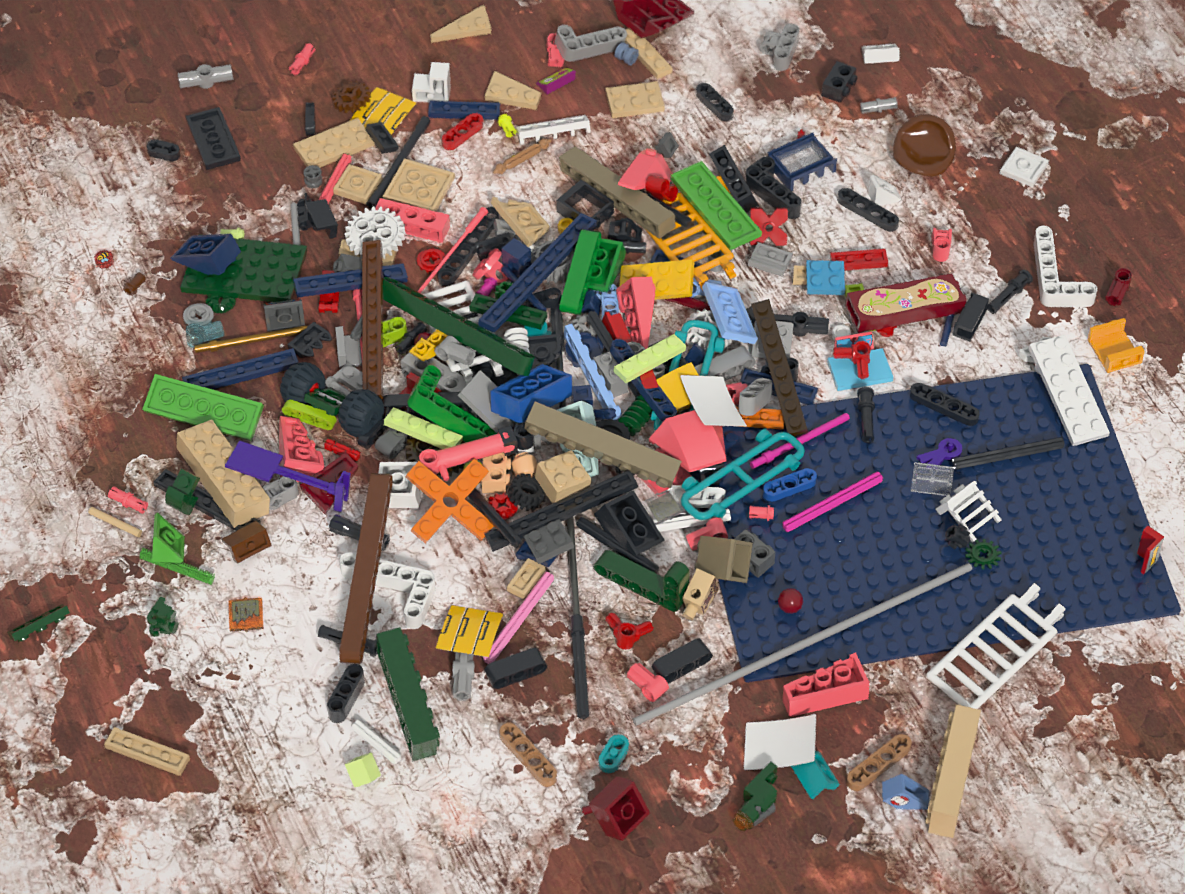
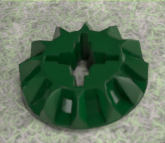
M208 294L207 299H205L206 305L211 307L213 313H226L233 309L236 304V299L229 297V295H222L223 300L221 304L218 302L221 297L219 294Z

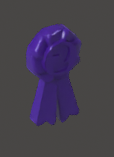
M946 438L939 443L937 450L918 455L916 459L920 461V465L927 463L926 469L934 473L944 460H952V458L961 456L962 444L956 439Z

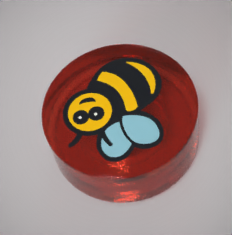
M102 250L95 254L94 259L97 267L105 269L113 265V254L110 251Z

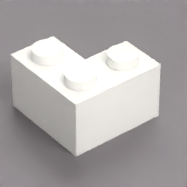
M432 62L430 75H414L412 87L414 102L449 101L451 90L449 63Z

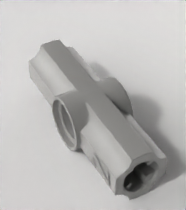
M201 65L195 71L178 73L180 88L197 85L201 88H210L216 82L233 80L231 65L214 68L209 65Z
M456 652L455 661H453V698L458 699V701H466L471 698L472 679H474V655Z

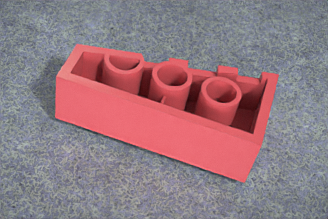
M856 652L849 655V658L844 661L840 659L834 662L833 666L829 668L818 669L816 674L809 677L807 675L783 686V704L789 717L869 699V680Z

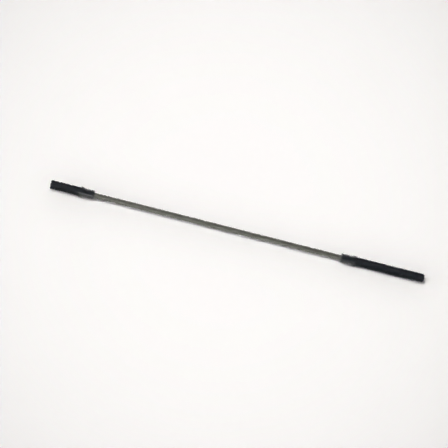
M555 305L550 308L552 334H560L563 352L565 350L562 312L560 311V305ZM561 354L556 359L557 370L564 372L563 354ZM566 399L563 402H559V409L566 406ZM573 516L567 519V531L575 546ZM575 546L569 550L573 607L570 631L573 646L577 717L586 720L590 714L584 641L585 629L583 626V616L580 615Z

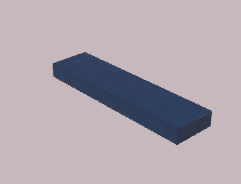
M429 101L428 118L465 119L470 114L477 113L483 117V120H498L501 105L500 103Z
M744 369L740 379L742 384L746 383L749 386L756 379H770L772 381L771 395L777 397L771 375ZM793 381L799 402L806 405L814 404L818 388Z

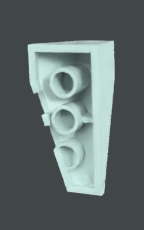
M582 400L557 409V411L596 426L592 405ZM563 444L560 445V447L563 451H565V453L571 451L564 447ZM572 450L590 477L599 474L597 458H589L578 450Z

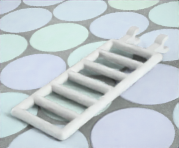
M463 281L422 295L434 299L465 289L466 294L438 302L447 308L469 300L472 302L475 292L469 281ZM469 306L453 311L461 316L473 313L469 311ZM477 313V317H473L468 320L474 322L475 324H478V320L483 315ZM429 325L433 333L436 329ZM484 355L475 357L470 366L455 363L450 358L446 361L452 372L461 371L466 385L473 376L469 367L490 361L496 377L504 375L501 368L502 365Z
M1035 583L1020 599L1016 595L1011 594L928 671L926 676L958 705L978 709L1057 634L1056 628L1052 625L1064 616L1063 612L1066 608L1058 604L1045 619L1028 606L1031 601L1039 596L1038 592L1041 588ZM1014 604L1047 632L1039 639L1007 613L1006 610ZM998 617H1001L1033 645L1025 652L992 623ZM986 629L1020 658L1013 664H1010L978 636ZM973 642L1006 671L999 678L965 650L970 643ZM959 655L992 684L984 691L954 666L951 661ZM945 668L978 697L970 704L940 679L937 674Z

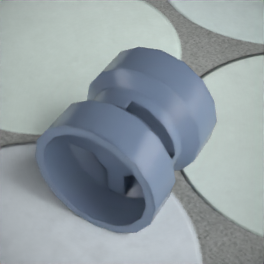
M622 42L617 46L614 55L615 58L624 60L626 64L633 65L639 56V51L633 47L630 48L627 43Z

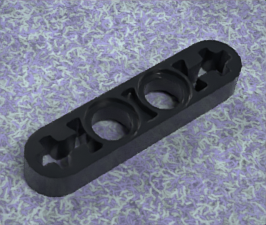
M842 188L838 191L837 201L843 207L888 232L898 229L899 217L849 188ZM862 203L865 207L859 208L856 204ZM878 212L880 213V215L873 216L871 213Z
M914 383L910 388V398L921 405L968 426L976 425L979 421V410L965 402L923 383ZM939 398L941 402L934 403L931 399ZM953 405L956 406L958 410L952 411L948 407Z

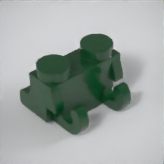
M164 597L158 598L147 615V622L151 625L149 633L154 637L159 636V631L162 634H175L179 623L175 621L176 611L171 606L166 605Z

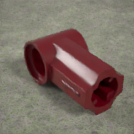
M1120 268L1115 272L1114 280L1105 298L1109 305H1121L1130 287L1132 278L1130 270Z

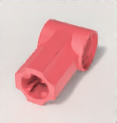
M712 518L708 520L705 527L686 535L692 551L697 550L700 536L728 539V534L721 518Z
M635 663L631 666L627 673V678L642 690L643 695L650 702L656 701L669 690V685L662 676L653 675L640 663Z

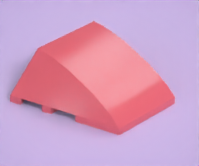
M695 410L665 419L649 438V442L658 445L663 453H668L673 458L680 460V466L688 472L726 462L722 426L704 425Z

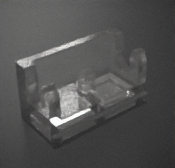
M914 462L911 491L944 496L950 495L954 467Z

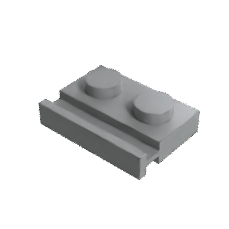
M758 242L751 258L748 260V266L783 277L792 260L793 253Z

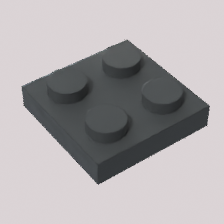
M560 519L523 536L538 565L575 547Z

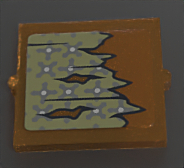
M244 597L243 599L229 600L230 632H248L249 630L264 629L262 597L249 599Z

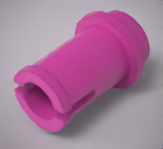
M492 277L486 278L476 294L489 296L493 290H496L498 282Z

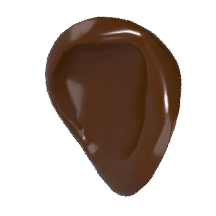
M921 114L907 120L898 130L893 142V157L895 161L908 171L923 176H939L943 174L951 165L956 151L955 135L950 125L944 119L931 114Z

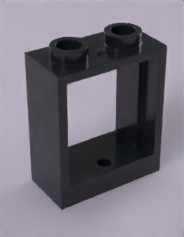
M583 180L577 182L557 199V212L563 217L575 220L580 212L572 207L583 198L598 207L600 210L591 217L597 220L596 227L592 231L598 229L604 221L610 219L614 214V201Z

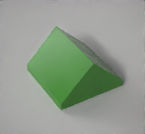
M157 512L154 515L152 562H183L185 537Z

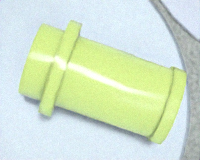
M240 228L221 229L220 234H232L233 238L237 240L244 239L245 236L244 230Z

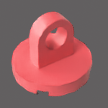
M498 248L493 249L489 253V257L477 265L472 276L476 280L480 279L483 275L487 278L492 277L498 282V285L506 282L508 278L501 271L503 265L498 261L502 252ZM496 271L501 272L502 279L496 277Z

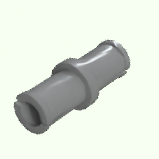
M896 97L883 100L878 98L876 101L860 103L862 114L875 111L880 113L882 110L897 108Z

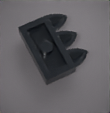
M313 322L288 343V349L293 348L295 354L301 358L304 356L313 357L314 352L312 349H323L322 341H332V337L327 330Z

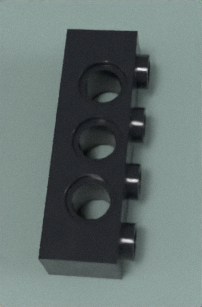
M723 145L709 153L731 195L742 209L747 213L751 208L758 207L756 199L726 146Z

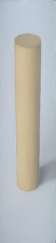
M90 507L88 511L90 515L136 537H140L142 534V530L94 507Z

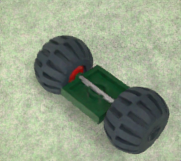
M296 363L289 367L284 373V377H282L280 393L285 402L287 400H294L313 408L322 409L331 416L338 414L341 427L352 436L359 437L368 433L379 420L383 419L384 405L378 395L370 390L358 389L346 396L331 388L325 389V376L312 363Z

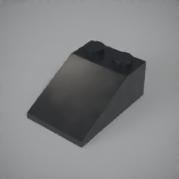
M634 490L604 504L594 513L603 530L634 557L665 541Z

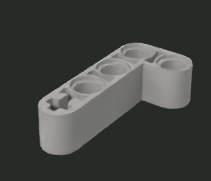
M561 25L557 29L554 42L562 58L571 62L615 51L620 43L625 42L627 31L622 27H614L576 37L571 27Z

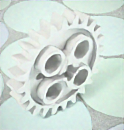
M373 206L372 211L365 208V213L358 211L359 216L353 215V221H348L349 226L345 227L347 246H349L350 251H354L355 256L360 254L361 259L362 242L381 239L382 258L385 259V254L392 256V250L398 251L397 246H402V240H405L404 223L401 221L400 216H396L395 211L390 213L389 208L385 211L382 210L381 206L378 210H375Z

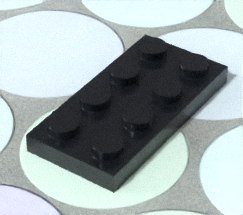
M220 107L185 116L206 170L241 161L239 151Z

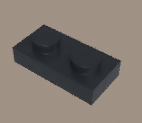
M382 122L366 125V132L382 154L398 151L399 145Z

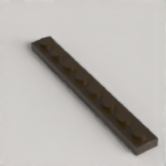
M770 300L752 303V311L787 432L793 436L808 433Z

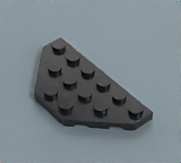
M560 334L528 337V349L530 354L535 356L531 370L542 364L550 366L562 354ZM477 351L475 352V357L482 355ZM490 361L469 367L473 374L472 378L481 370L492 382H495L497 387L520 376L510 369L501 366L504 375L496 377Z

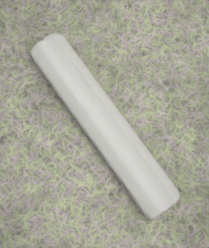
M356 720L352 724V729L393 764H397L401 760V753L361 720Z

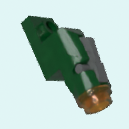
M771 761L744 788L743 800L745 802L735 813V818L733 819L734 825L741 831L751 829L776 811L777 790L772 785L778 777L777 765Z

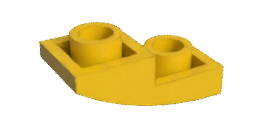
M436 329L427 340L421 338L409 352L418 359L426 361L436 355L435 348L448 335Z

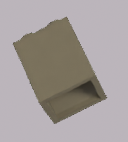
M700 536L697 545L698 558L695 562V571L698 568L715 576L716 579L747 583L753 543Z

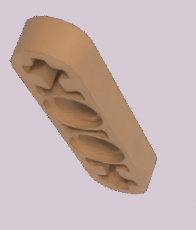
M503 724L499 731L500 740L542 786H553L557 781V771L515 724ZM505 732H513V738L509 734L505 735ZM525 744L528 748L525 751H518L516 746ZM537 758L540 760V763L538 765H531L529 760ZM544 772L546 775H551V778H544Z
M905 734L896 735L852 769L847 775L846 783L848 788L852 791L864 789L906 756L911 749L912 742L910 737ZM898 743H900V744L905 743V744H906L905 747H904L903 745H901L900 747H898ZM889 753L892 755V759L884 760L881 755ZM874 765L877 767V771L869 772L866 766ZM853 778H854L855 780H857L858 778H860V783H859L858 781L853 782V781H852Z

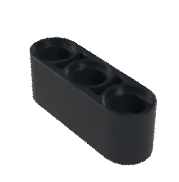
M697 638L658 658L652 664V669L656 675L662 676L669 684L708 663L712 659L713 654L702 639Z
M531 648L488 664L484 671L492 687L500 689L539 675L548 666L538 648Z
M351 664L345 669L327 702L328 716L333 723L345 721L365 685L364 670L359 664Z

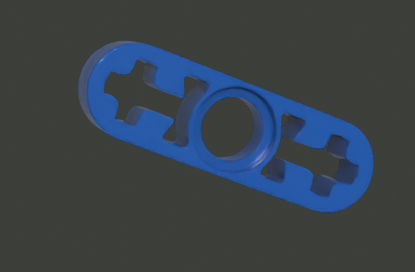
M806 468L769 481L763 487V496L768 501H777L812 488L816 484L817 474L814 470ZM787 482H792L795 484V486L792 488H788L784 484Z

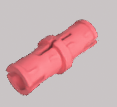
M307 43L303 50L297 53L295 61L289 67V71L292 70V74L298 75L303 66L308 64L309 58L315 52L312 44Z
M113 486L112 490L108 493V498L122 503V506L125 508L130 507L141 514L148 508V502L135 497L131 492L126 493Z

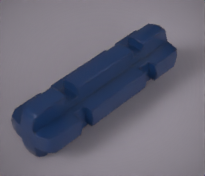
M614 408L593 410L595 420L613 419L616 417V410Z

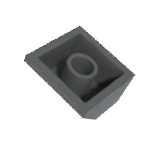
M301 299L263 304L267 332L305 326Z

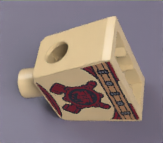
M698 568L696 569L683 596L686 608L682 615L685 618L693 620L696 613L705 614L719 591L715 576Z

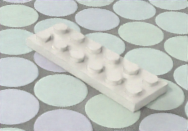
M1066 335L1030 344L1028 347L1072 446L1108 437L1110 432Z

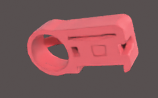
M552 33L548 36L546 43L549 54L548 66L562 67L564 59L554 42L556 33Z

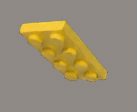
M690 259L621 266L620 286L631 277H652L655 284L654 300L692 297L694 261Z

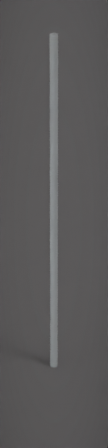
M970 563L956 568L633 718V723L635 726L651 720L971 571L972 566Z

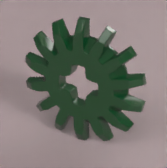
M977 539L975 540L976 545L969 544L972 549L966 548V551L970 554H965V556L972 558L968 560L969 563L976 562L974 564L975 568L981 564V569L984 570L986 564L989 569H992L991 564L997 566L998 563L996 561H1001V557H998V555H1001L1002 552L996 551L999 546L993 547V541L986 543V539H983V542L979 543ZM981 551H982L983 553H986V552H987V553H988V554H987V558H985V557H979V556H980V552H981Z

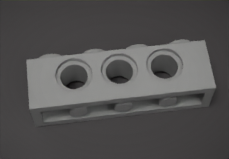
M409 352L401 360V369L404 376L412 372L420 377L428 365L437 367L441 371V377L436 388L440 389L441 392H461L466 386L462 375L452 372L448 366L433 357L422 361Z

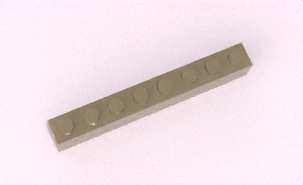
M574 146L559 156L560 170L577 182L583 180L613 200L615 209L660 239L675 228V215L671 210L666 209L658 201L653 200L640 190L619 186L618 182L622 177L587 155L585 151Z
M534 402L525 423L524 429L530 434H539L546 437L552 443L558 442L563 444L569 450H578L586 457H595L606 465H615L623 472L630 470V472L637 474L639 478L654 481L663 488L672 487L681 461L538 402Z

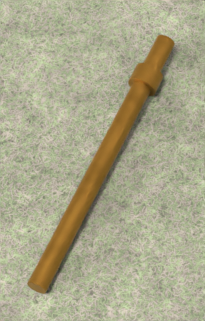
M307 325L222 341L211 340L209 343L194 345L195 353L209 350L214 352L220 348L298 335L307 328Z

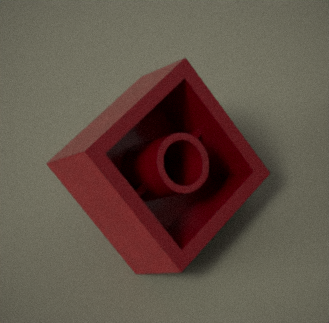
M616 776L588 803L589 805L582 807L584 815L594 813L606 836L623 841L650 814L634 781Z

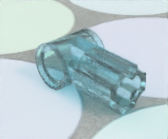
M221 321L205 325L191 323L186 327L187 345L191 348H194V345L203 344L205 341L225 336Z

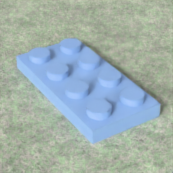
M705 282L702 289L722 338L755 344L758 337L738 289Z

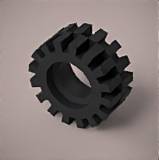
M525 474L517 475L508 489V497H511L510 502H515L514 506L516 507L519 505V509L523 510L525 507L526 511H529L530 508L532 511L538 508L546 495L535 476L531 478V474H527V476Z

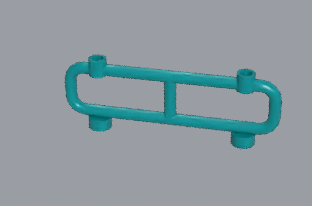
M689 320L683 324L681 331L676 330L675 335L685 344L688 331L692 327L706 329L711 332L699 375L707 376L714 351L723 353L725 338L718 337L719 332L714 324L701 320ZM682 353L672 358L669 372L678 368ZM691 404L690 411H693L695 409ZM652 411L651 421H654V431H656L663 421Z
M763 429L756 436V441L759 443L757 446L700 483L694 477H688L682 484V489L685 493L681 497V505L691 516L698 520H707L713 516L722 518L726 514L725 508L789 467L792 471L796 470L800 465L799 460L804 456V446L789 433L779 432L772 435L767 429ZM779 440L788 441L797 450L795 454H789L783 462L755 480L739 467ZM731 471L747 484L722 502L714 503L706 512H699L688 501L691 497Z

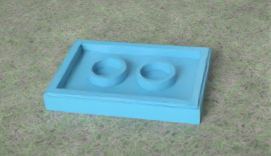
M883 348L871 350L870 363H868L869 377L863 380L858 378L857 365L851 359H838L834 357L827 359L837 391L893 381V374Z

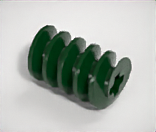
M639 395L618 421L625 424V427L629 429L630 436H635L646 425V422L650 420L653 410L642 395Z

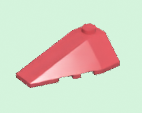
M647 148L637 155L619 180L618 185L633 190L646 188V180L650 175L666 178L672 182L671 174L673 173L662 154L656 153L654 149Z
M631 277L616 289L619 309L621 313H625L626 319L624 323L626 327H630L632 341L641 344L647 349L655 299V284L652 277Z
M280 416L279 454L283 455L279 466L312 476L324 469L323 455L321 451L315 449V442L308 438L307 430L297 418Z

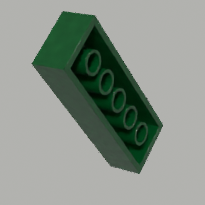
M401 627L376 634V651L413 762L437 755V747L440 746L438 740L440 734L437 726L433 727V712L431 707L427 708V694L425 689H421V676L418 670L415 671V658L413 652L408 650L409 640L407 634H403Z

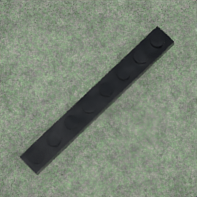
M630 470L512 521L508 525L523 539L524 535L558 519L562 522L638 488V484ZM497 529L484 534L492 552L510 545Z

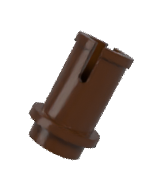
M136 273L129 282L124 284L123 289L125 293L130 296L136 294L137 289L146 281V277L142 273Z

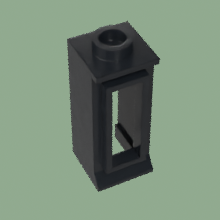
M971 292V296L957 322L954 324L953 336L971 342L987 312L989 298Z

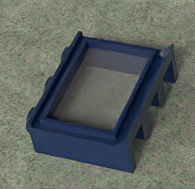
M814 132L772 149L767 153L768 157L775 160L774 174L791 191H793L795 180L800 179L802 184L805 185L809 182V174L815 172L818 178L824 175L825 167H828L832 173L836 172L837 158H834L814 136Z

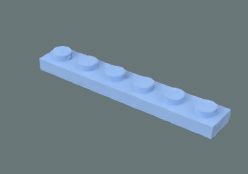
M572 324L566 325L564 338L591 385L602 409L614 408L616 410V417L612 420H618L622 416L621 409L618 405H615L612 392L607 390L604 377L599 375L596 362L589 357V350L585 344H582L579 331L575 330Z

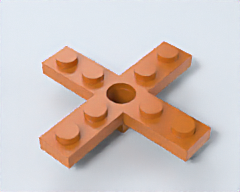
M473 459L454 482L448 486L418 461L406 474L405 478L435 503L414 525L411 532L426 544L446 520L452 516L482 541L485 538L484 534L490 532L494 526L465 499L489 473V470ZM451 497L456 502V506L447 507L443 502V498Z

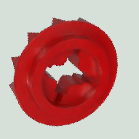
M430 248L423 250L417 257V265L421 270H426L427 273L434 271L446 255L439 249ZM430 258L434 261V264L429 262Z
M505 492L502 494L495 493L493 497L489 496L488 503L504 520L513 517L518 510V505L517 507L514 506L515 502H510L511 497H508ZM499 503H500V504L506 503V507H505V506L499 507Z

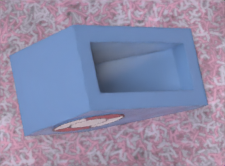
M899 774L882 782L883 801L896 809H928L930 802L929 789L904 774Z

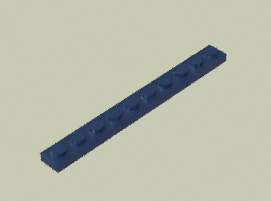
M580 213L478 320V325L495 333L576 248L581 230L592 231L596 227L597 220Z

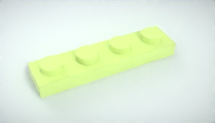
M673 334L614 366V373L625 383H628L686 351V345Z
M394 407L384 419L385 426L441 449L456 446L462 442V435Z

